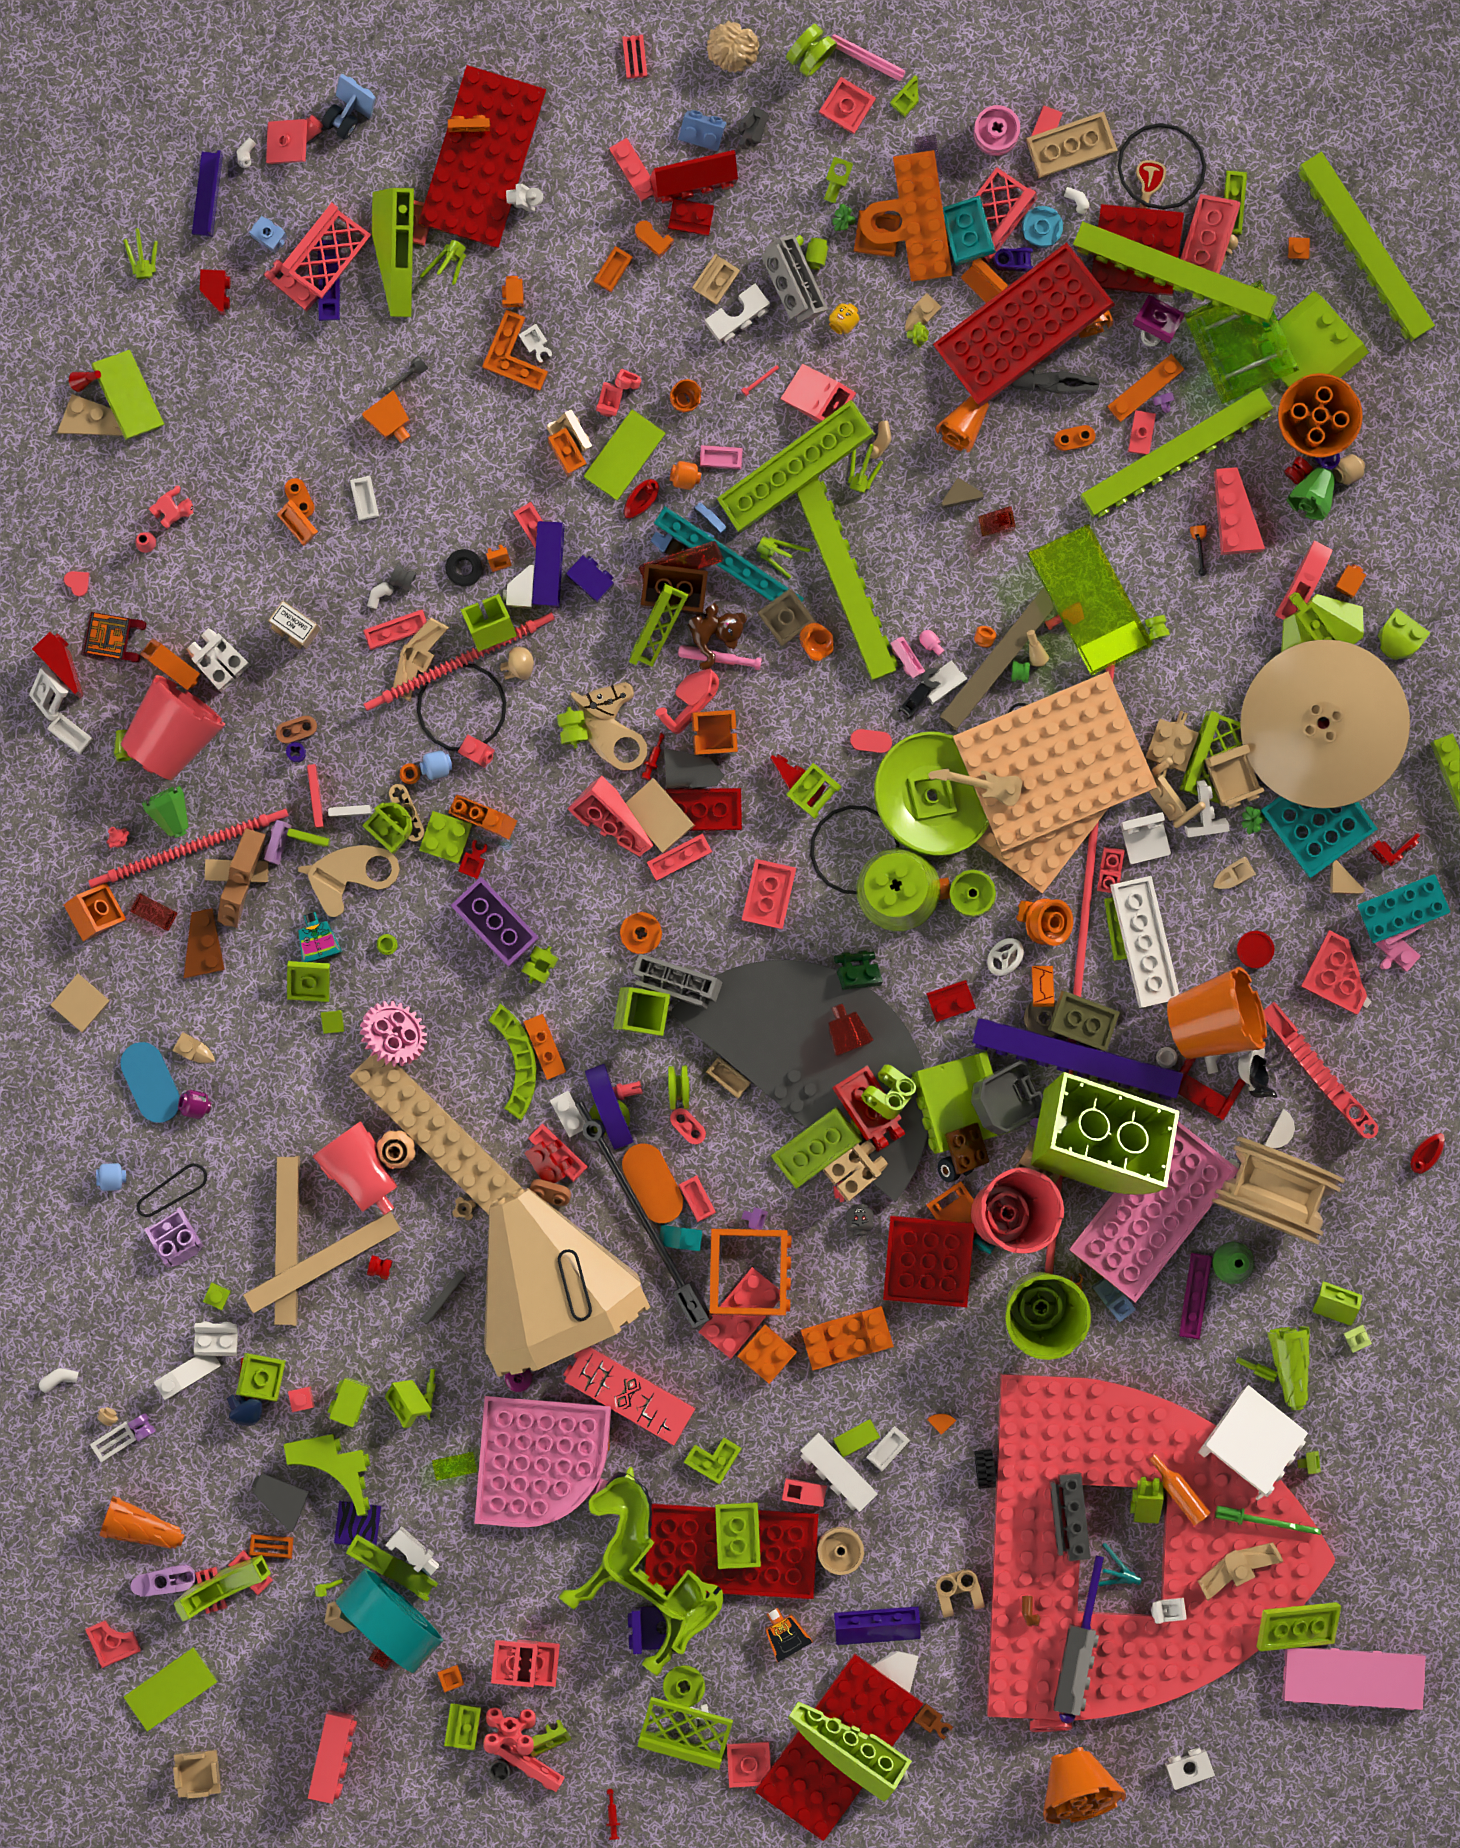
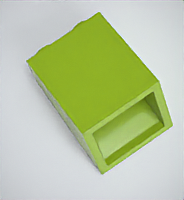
M621 987L613 1029L663 1036L670 994L632 987Z

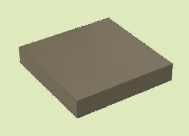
M791 587L757 611L781 646L800 634L806 625L816 622Z

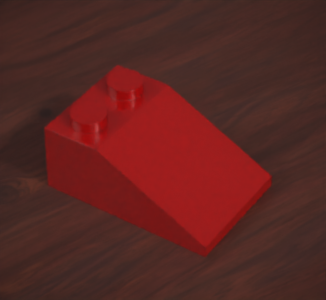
M49 632L32 650L81 699L83 693L71 652L67 649L69 644L58 633L54 635L52 632Z

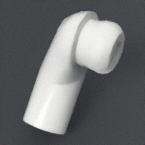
M250 137L236 151L237 163L241 168L250 167V151L257 145Z
M1069 187L1066 188L1064 197L1074 200L1077 204L1076 211L1080 214H1085L1087 209H1089V202L1085 194Z
M382 582L371 590L367 607L377 609L380 597L384 595L390 596L394 590L393 586L387 582Z

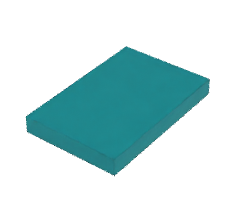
M980 195L943 207L946 233L956 266L996 253Z

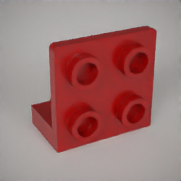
M1419 833L1412 835L1393 854L1390 852L1392 848L1385 841L1381 842L1380 840L1372 843L1367 849L1384 867L1387 865L1392 867L1404 857L1401 853L1404 851L1407 853L1419 843L1417 839L1421 835Z

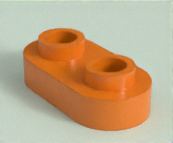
M1088 425L1060 430L1054 437V445L1060 451L1090 446L1095 440V431ZM1083 432H1087L1089 434V438L1084 439L1082 438L1081 434ZM1063 436L1068 438L1069 441L1067 443L1061 441Z
M298 478L288 480L285 484V493L289 501L292 500L299 510L302 504H306L307 509L300 511L306 518L311 517L315 506L304 482ZM293 485L299 486L297 492L291 491Z

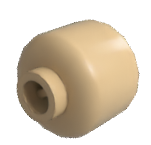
M1347 455L1341 458L1339 464L1333 469L1334 477L1339 483L1345 485L1352 484L1364 476L1365 463L1356 455Z

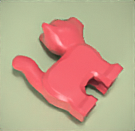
M178 485L161 496L156 504L149 508L157 519L161 513L165 515L160 522L167 530L172 523L178 521L181 517L190 518L194 514V506L189 498L181 501L178 506L172 500V497L180 492L181 488Z

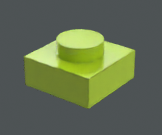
M211 1282L203 1302L223 1310L231 1290Z

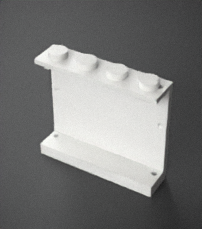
M1248 1385L1235 1398L1198 1453L1205 1458L1212 1452L1259 1490V1494L1255 1498L1258 1501L1263 1496L1268 1497L1275 1488L1272 1486L1275 1481L1278 1482L1285 1474L1283 1471L1284 1467H1288L1294 1461L1295 1456L1293 1454L1295 1451H1300L1305 1445L1304 1438L1308 1433Z

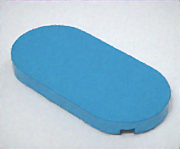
M146 1042L130 1045L121 1057V1069L140 1112L146 1119L152 1122L163 1123L171 1120L179 1110L180 1094L161 1052L155 1046Z

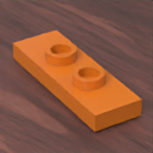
M540 1014L523 1021L546 1079L549 1080L566 1073L544 1015Z

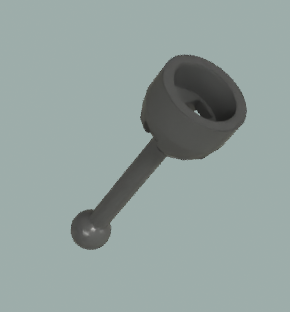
M419 356L411 361V369L391 386L384 388L383 391L386 395L412 373L421 374L428 369Z

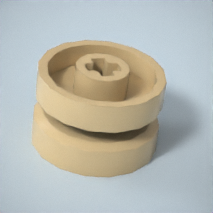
M843 1526L833 1527L825 1531L819 1539L817 1546L818 1558L822 1566L830 1573L837 1575L849 1574L855 1571L862 1563L864 1546L859 1535L852 1529ZM839 1547H843L845 1549V1552H843L842 1555H839L837 1552V1549Z

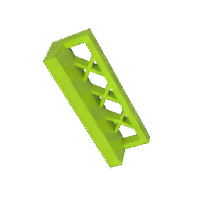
M667 584L664 585L630 653V663L637 665L638 661H641L653 667L688 594ZM672 594L681 598L679 604L670 606L669 599ZM669 611L671 620L661 624L660 617L662 613ZM660 629L662 638L652 641L651 635L653 631ZM645 648H652L654 654L651 659L642 656Z

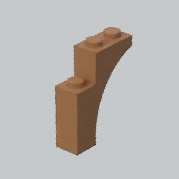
M245 828L230 865L228 880L220 898L217 922L225 926L238 928L248 889L264 847L266 834Z

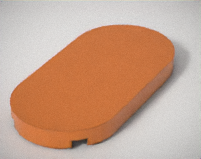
M645 1143L629 1148L623 1157L622 1169L646 1215L650 1220L657 1223L673 1221L682 1211L683 1196L661 1152L656 1147Z

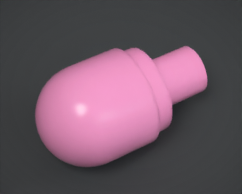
M931 630L921 632L919 636L920 643L930 652L933 650L940 656L944 649L939 645L941 641Z

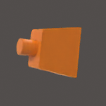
M394 390L362 413L363 418L386 440L395 435L402 444L411 437L404 428L410 424V420Z

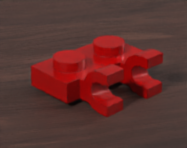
M559 1138L547 1146L542 1141L524 1152L541 1180L556 1183L566 1176L563 1171L574 1164L570 1156L560 1163H557L552 1153L563 1146Z

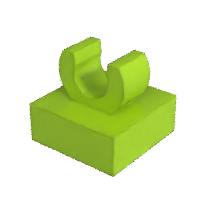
M1319 1451L1307 1452L1306 1458L1297 1460L1298 1468H1307L1308 1474L1321 1472Z

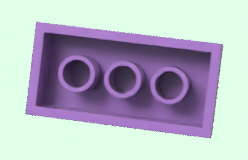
M482 877L450 905L509 968L540 939Z

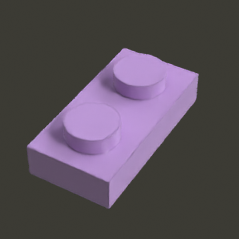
M276 820L271 829L270 842L264 851V860L277 865L280 864L288 839V829L292 825Z

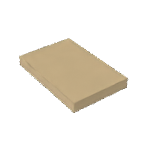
M655 778L650 780L626 802V805L645 833L662 853H665L695 826Z

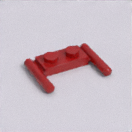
M1196 1058L1186 1059L1179 1071L1183 1073L1178 1094L1224 1121L1245 1082L1239 1078L1229 1096L1225 1098L1188 1076L1187 1074Z

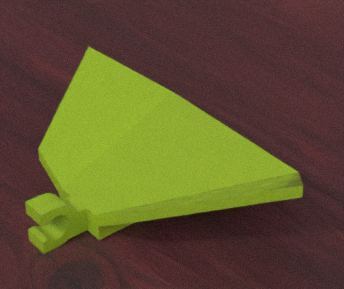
M1294 592L1289 596V599L1298 608V611L1283 619L1281 652L1309 641L1338 640L1356 644L1363 638L1362 606L1315 594L1307 604L1299 593Z

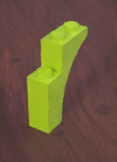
M260 1555L225 1568L212 1579L191 1586L173 1604L183 1622L214 1603L262 1582L271 1572L263 1556Z

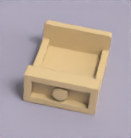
M1248 744L1237 746L1204 759L1221 807L1228 806L1229 809L1241 805V800L1246 798L1248 801L1260 797L1259 793L1264 792L1263 787L1260 788L1254 770L1246 756V753L1250 752Z

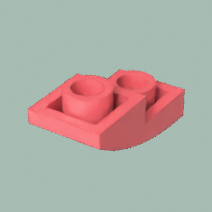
M1103 847L1097 891L1112 893L1110 885L1120 883L1125 853L1123 849Z

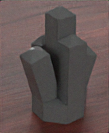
M751 107L748 114L740 121L741 126L738 131L742 137L738 144L742 149H748L751 143H761L769 114L758 107Z

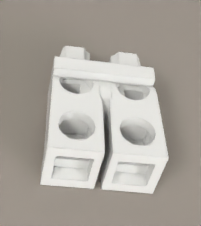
M208 628L201 635L207 644L201 649L194 642L187 650L193 657V662L222 693L235 679L223 668L221 663L237 678L251 665L219 633L216 634Z
M402 1526L385 1545L391 1551L397 1547L406 1555L407 1561L415 1565L414 1570L419 1572L422 1569L429 1577L439 1567V1564L432 1558L434 1553L430 1549L426 1552L425 1547Z

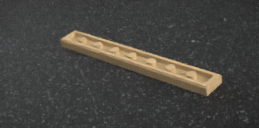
M388 1212L243 1294V1297L252 1313H255L401 1229L393 1214Z

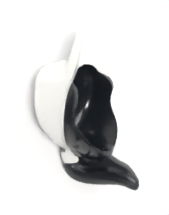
M1265 1047L1242 1055L1238 1061V1072L1241 1079L1248 1084L1250 1094L1256 1098H1277L1276 1092L1267 1087L1269 1076L1266 1070V1059L1264 1058Z

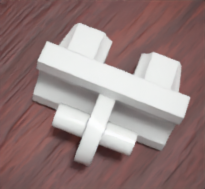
M516 184L515 190L506 191L508 204H514L515 208H523L528 212H535L534 206L540 205L544 197L542 191L538 188H528L523 184Z

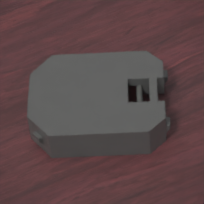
M1022 1060L1016 1061L974 1083L971 1102L985 1129L997 1135L1008 1133L1040 1115L1043 1095L1041 1091H1035L1030 1077L1033 1076L1029 1068L1031 1064ZM1017 1083L1020 1084L1024 1092V1098H1021L1020 1093L1016 1087Z

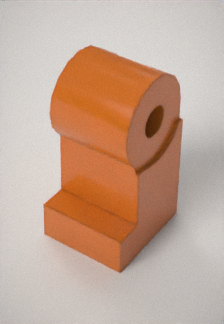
M640 221L635 226V234L638 240L659 258L674 243V239L668 234L664 238L653 230L652 224L648 221Z

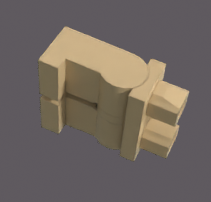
M870 1140L861 1145L857 1144L823 1169V1172L834 1186L852 1173L851 1176L836 1187L847 1202H850L856 1195L881 1176V1172L888 1165L882 1156L874 1162L868 1157L869 1154L876 1150Z

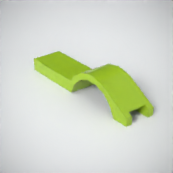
M358 1534L346 1551V1554L381 1575L398 1582L426 1602L430 1599L428 1595L433 1586L437 1587L439 1584L423 1572H417L410 1564L391 1555Z

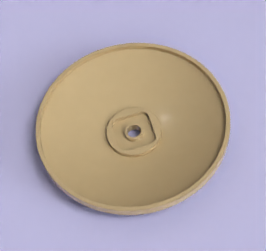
M1315 640L1284 650L1259 671L1252 681L1243 702L1240 721L1242 744H1248L1250 752L1246 753L1250 765L1271 790L1283 798L1303 806L1337 808L1367 798L1391 778L1402 761L1407 748L1410 734V713L1401 684L1388 666L1378 657L1351 643L1338 640ZM1322 717L1329 719L1330 724L1326 729L1318 727V720Z

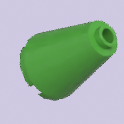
M1228 1242L1216 1250L1212 1264L1213 1270L1219 1279L1229 1284H1238L1251 1276L1255 1261L1252 1252L1247 1246L1239 1242ZM1239 1259L1240 1264L1236 1267L1235 1261Z

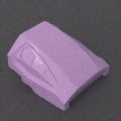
M181 1207L152 1227L144 1229L167 1268L182 1264L198 1254L204 1246Z

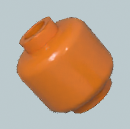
M678 461L676 465H672L670 481H672L674 487L692 490L695 484L699 485L701 472H698L696 464Z

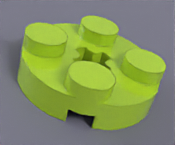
M690 1665L675 1666L666 1674L663 1681L665 1697L669 1702L686 1707L694 1706L702 1699L705 1692V1682L702 1674ZM687 1681L690 1689L681 1692L678 1684Z

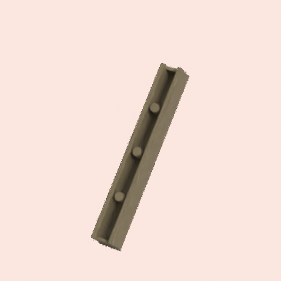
M1045 586L939 717L940 720H943L955 731L1028 642L1027 632L1029 630L1036 632L1060 600L1050 593Z

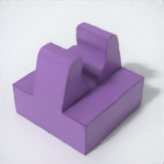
M754 1207L753 1213L744 1210L741 1218L749 1221V1228L762 1230L768 1212Z

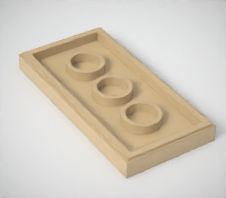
M1104 112L1025 139L1039 178L1118 151Z

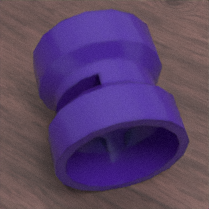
M1340 454L1324 458L1314 457V460L1326 469H1333L1340 462Z

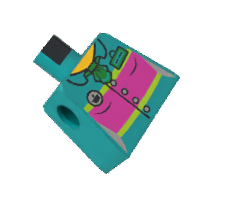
M316 912L304 915L307 927L298 930L302 962H314L343 953L327 921L319 923Z

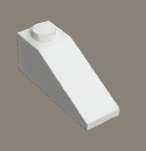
M197 1355L156 1380L154 1384L164 1400H167L214 1371L221 1364L216 1356Z

